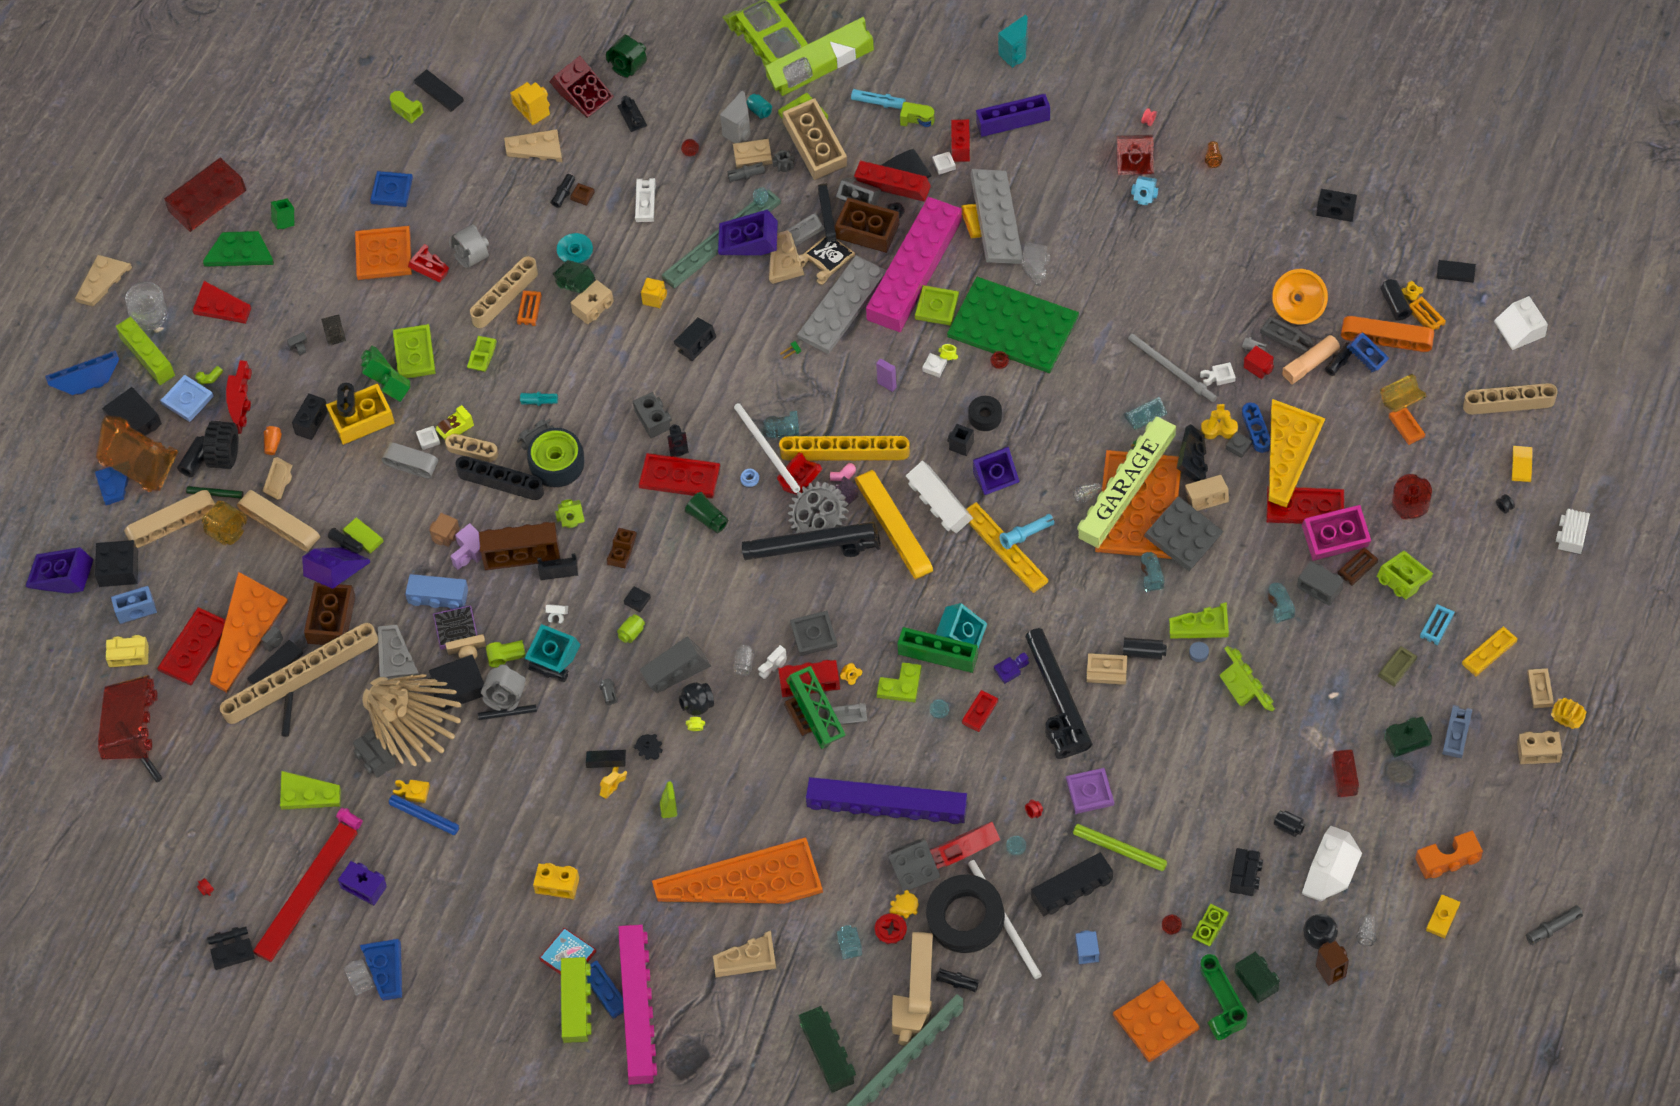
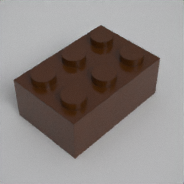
M847 197L835 224L836 239L887 253L900 225L899 212Z
M314 582L304 630L308 644L325 645L349 631L356 597L352 585L339 584L332 589L321 583Z

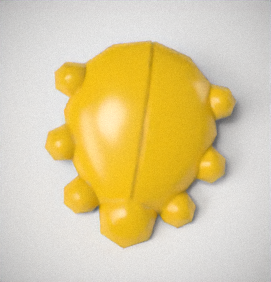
M905 890L902 895L897 894L895 896L896 901L890 902L892 907L889 913L904 916L905 919L909 918V915L912 913L914 915L918 913V898L908 890Z

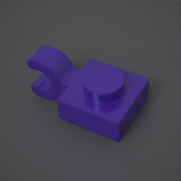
M1025 652L1017 656L1014 661L1011 657H1008L996 664L994 670L1002 682L1006 684L1021 675L1019 669L1029 664V658Z

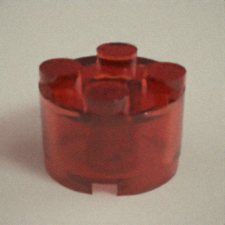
M1407 474L1400 477L1393 489V509L1402 519H1415L1423 516L1430 507L1432 497L1431 484L1427 479L1417 477L1416 474Z

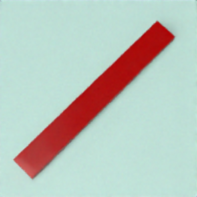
M342 823L338 824L253 950L255 955L272 962L358 834L356 830Z

